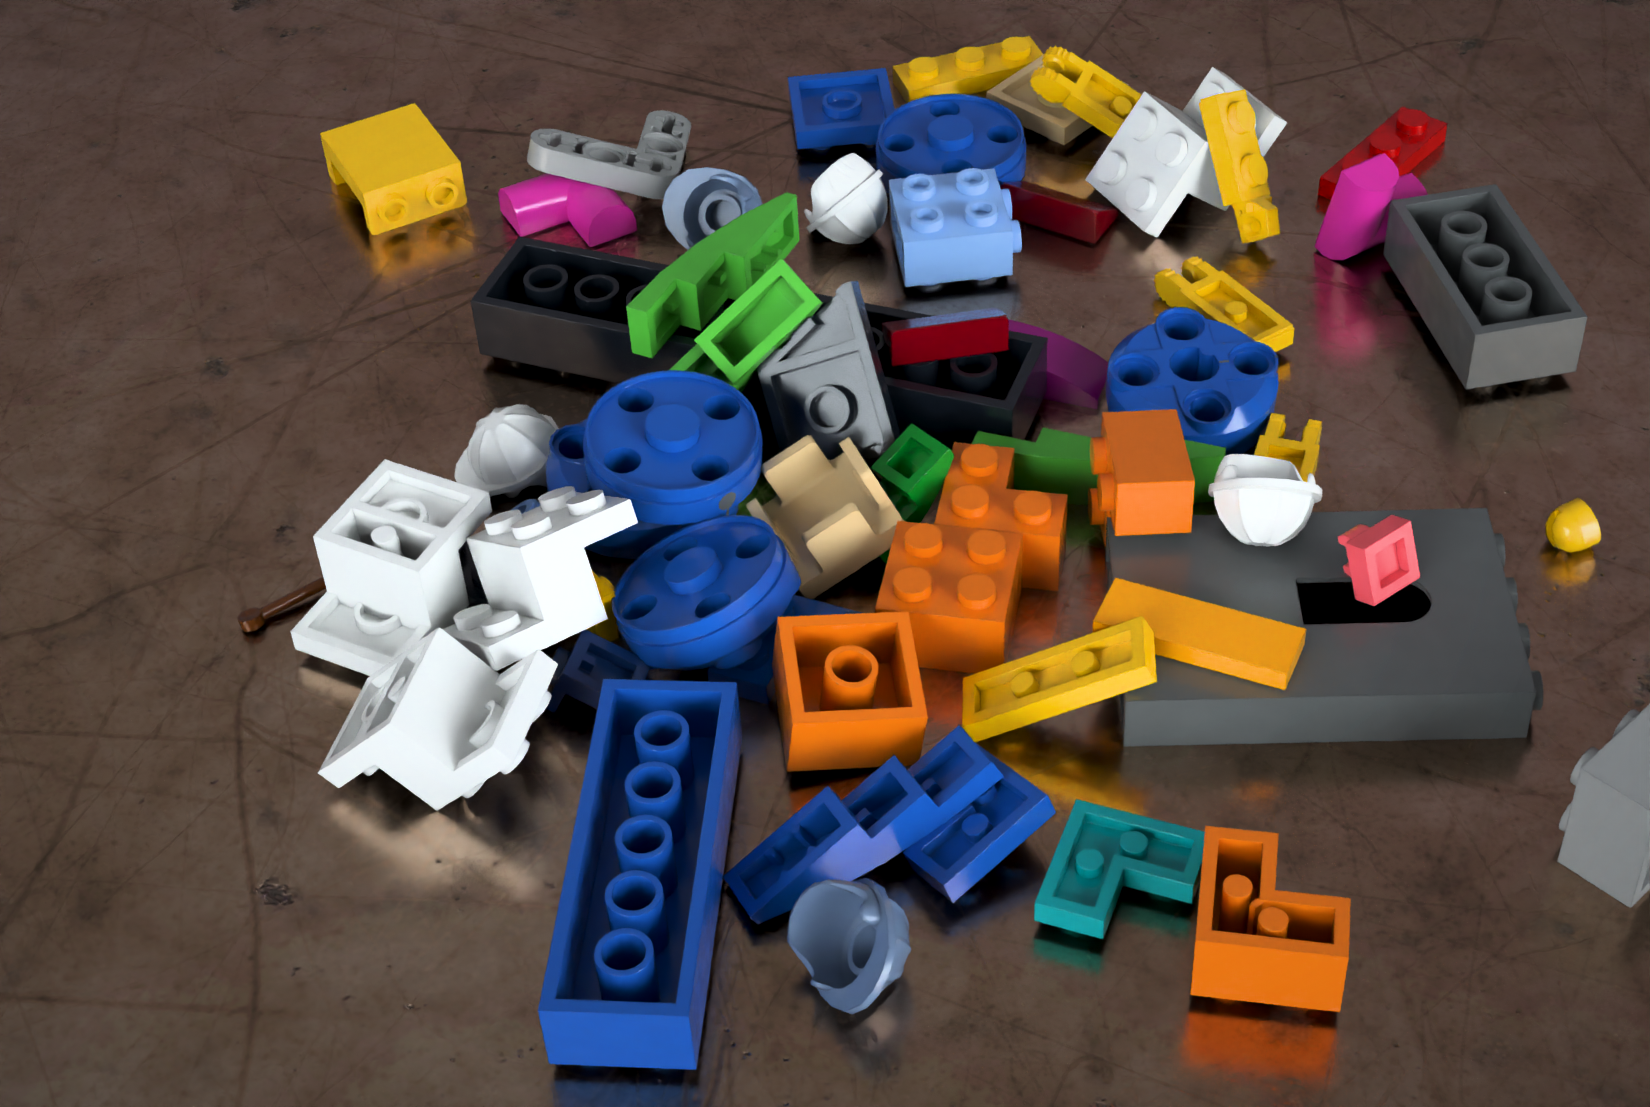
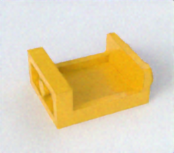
M415 103L320 133L329 176L335 185L346 182L362 204L367 228L372 235H378L464 206L467 203L459 159Z

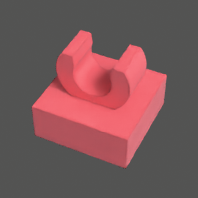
M1390 515L1372 527L1359 524L1338 536L1339 544L1346 546L1348 563L1343 565L1344 573L1352 579L1355 600L1376 606L1420 578L1411 520Z

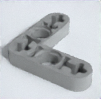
M660 110L650 112L647 115L637 149L550 128L538 129L531 133L527 162L531 167L544 173L642 197L664 199L665 191L673 179L680 175L691 131V122L684 116L671 111Z

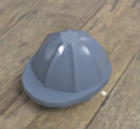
M704 167L688 169L673 179L665 191L662 210L668 230L681 245L689 250L696 243L724 225L763 203L758 189L746 177L724 169Z
M864 878L856 881L825 880L815 882L804 890L791 910L787 928V942L810 972L812 977L811 985L818 989L820 995L831 1007L849 1014H855L868 1008L885 987L901 977L906 959L911 953L909 921L904 910L896 902L888 898L885 888L875 881Z

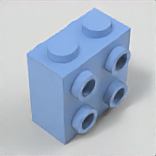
M969 168L956 173L937 175L914 174L906 178L889 180L890 225L905 287L919 285L934 286L939 283L965 280L983 281L993 277L1013 275V253H1019L1022 250L1021 229L1019 221L1012 220L1009 189L1000 188L995 168L984 170Z

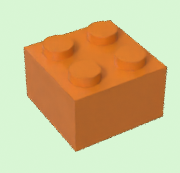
M897 521L875 606V613L908 611L919 668L975 674L1007 663L1022 591L1023 533Z
M908 611L777 617L772 670L786 771L881 767L893 755L904 766L916 763L921 756L928 715Z

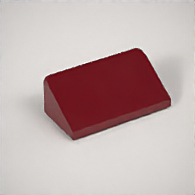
M1026 181L1004 182L1001 186V189H1009L1012 219L1093 244L1098 241L1119 216V209Z
M989 308L882 323V332L892 366L1008 350L1009 320L1005 312L998 308Z

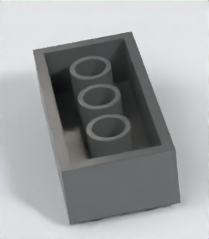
M1496 184L1390 201L1383 255L1466 390L1576 372L1588 316Z

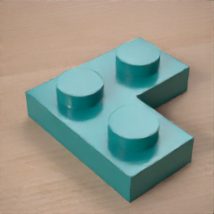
M1076 799L1035 900L1034 921L1103 939L1123 886L1192 904L1201 878L1205 832Z

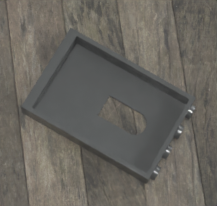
M1487 508L1312 512L1306 526L1296 537L1282 545L1269 547L1247 545L1240 542L1230 534L1220 520L1219 515H1193L1191 533L1115 536L1111 517H1107L1105 571L1108 591L1114 579L1119 578L1306 629L1303 650L1285 690L1155 654L1157 682L1118 695L1123 747L1527 738L1532 711L1541 710L1543 705V681L1540 671L1531 670L1529 666V629L1526 623H1518L1517 621L1518 593L1516 581L1513 577H1505L1504 538L1501 533L1493 532ZM1390 515L1411 520L1420 578L1411 584L1420 588L1430 600L1431 608L1425 616L1410 622L1304 625L1296 583L1352 582L1351 577L1344 573L1343 565L1348 563L1346 546L1339 544L1338 536L1359 524L1372 527Z

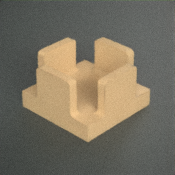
M811 435L803 437L761 466L762 473L777 493L776 497L761 506L756 498L745 504L752 517L759 518L769 524L774 533L783 541L800 575L801 585L799 590L805 598L814 599L889 550L897 521H904L850 437L839 443L844 453L833 460L826 458Z

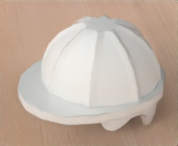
M855 153L847 154L830 165L815 180L811 187L813 212L808 209L804 210L805 216L810 222L806 227L807 230L811 233L816 229L823 236L842 244H858L864 242L880 229L885 222L888 211L887 194L880 178L883 175L880 169L876 171L866 160Z
M516 404L494 408L491 413L477 421L469 445L456 464L454 475L456 482L489 492L490 497L504 494L509 498H515L521 490L529 486L540 485L547 487L546 462L550 453L549 441L551 435L559 429L551 416L539 414L528 405Z
M1248 454L1224 456L1217 469L1214 483L1209 484L1208 490L1209 496L1214 497L1220 520L1231 535L1244 544L1266 547L1282 545L1296 537L1306 526L1314 504L1321 501L1322 488L1316 485L1312 473L1308 474L1307 482H1304L1295 465L1290 461Z

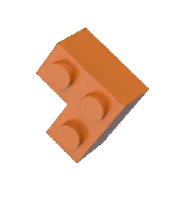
M1177 409L1102 412L1101 437H1091L1090 440L1092 475H1098L1097 488H1089L1088 514L1090 525H1100L1104 547L1106 545L1107 517H1111L1115 536L1191 533L1195 479Z
M954 442L952 449L954 458L945 477L934 524L1023 533L1022 588L1059 591L1066 553L1068 495L1014 489L1015 448Z
M1205 826L1190 995L1340 1012L1349 960L1351 898L1275 890L1279 833Z

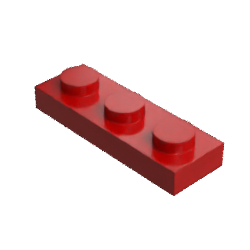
M1402 106L1320 177L1318 195L1331 200L1342 170L1383 153L1395 163L1399 170V177L1408 174L1445 141L1448 123L1432 118L1423 111Z

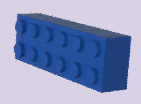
M603 679L538 1007L549 1064L697 1070L742 744L737 682Z

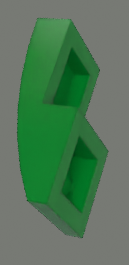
M911 423L870 468L881 480L880 485L902 519L906 522L921 523L941 489L954 454L950 448ZM890 549L877 558L887 564Z

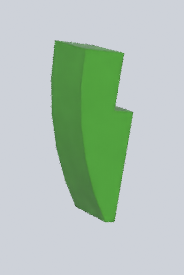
M781 258L694 339L697 344L669 370L706 374L720 379L742 392L758 376L756 368L775 349L782 348L791 339L792 333L808 317H812L823 303L784 259Z

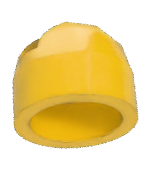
M1580 498L1558 506L1549 514L1545 523L1547 539L1554 547L1571 553L1585 550L1598 544L1601 540L1598 521L1591 508Z

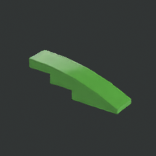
M786 192L740 215L696 243L661 271L626 306L632 353L653 359L680 325L701 331L728 298L737 300L781 258L785 259L800 241L797 195Z
M1042 428L1036 442L977 431L972 444L1015 448L1014 489L1067 494L1068 504L1088 505L1089 488H1097L1098 475H1092L1090 464L1091 437ZM1185 440L1195 479L1193 503L1214 501V497L1209 496L1208 493L1209 484L1214 483L1217 469L1225 456L1226 448Z

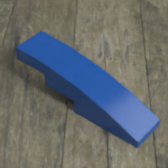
M958 725L909 769L893 755L842 800L829 786L825 787L729 870L723 878L750 918L755 923L760 924L792 910L795 902L804 890L815 882L825 880L852 881L886 863L949 821L1001 780L1004 775L965 730Z

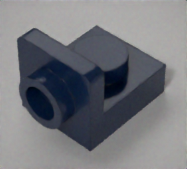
M585 629L581 631L571 651L559 646L552 658L558 666L550 682V685H552L550 691L552 696L546 709L555 713L565 694L597 709L603 679L645 680L651 666L646 665L638 655Z

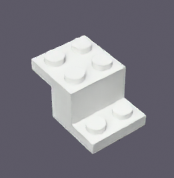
M1212 67L1183 111L1144 91L1085 180L1141 230L1154 237L1159 236L1187 194L1226 211L1230 205H1223L1199 103L1201 102L1200 99L1244 90V88L1225 73ZM1246 90L1248 102L1255 113L1256 122L1254 128L1260 153L1264 157L1287 122Z
M384 459L313 536L327 592L290 631L295 649L371 676L438 627L444 629L453 625L455 622L453 617L469 606L458 550L466 542V538L471 536L492 512L489 492Z
M567 486L541 495L538 498L540 506L521 514L520 510H510L485 520L484 525L486 529L467 537L466 541L488 604H480L460 611L453 617L455 624L442 630L484 661L493 670L498 671L525 658L537 649L547 648L608 619L584 547L638 523L630 499L604 496L603 490L580 493L576 492L573 486Z
M438 627L367 678L318 774L337 788H340L362 772L370 776L380 768L436 811L460 796L470 798L482 787L487 779L498 772L503 774L510 773L526 755L530 743L525 737L531 724L544 712L551 700L552 695L547 688L558 664L540 649H537L499 674Z

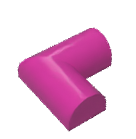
M1385 153L1342 170L1317 236L1315 248L1330 260H1344L1385 242L1390 201L1428 195L1426 189L1412 173L1399 177L1397 166Z
M546 173L501 188L498 192L500 211L520 237L569 221L588 246L593 247L637 231V223L633 211L614 189Z

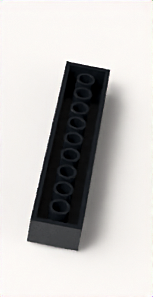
M519 236L470 302L480 354L621 383L642 374L668 371L697 344L694 339L736 300L728 298L701 331L680 325L653 359L634 354L631 348L626 306L669 265ZM814 293L822 301L823 304L814 313L813 316H815L833 297ZM864 303L900 435L912 423L950 448L951 451L954 442L972 444L977 431L1021 440L1025 439L1047 392L1048 338L1009 331L1008 350L892 366L882 332V323L930 317L931 315ZM757 376L741 393L748 399L756 412L769 415L760 379Z

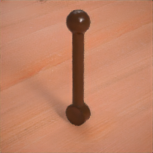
M321 577L260 609L249 608L241 612L237 619L242 631L251 632L257 630L265 624V619L326 589L324 578Z

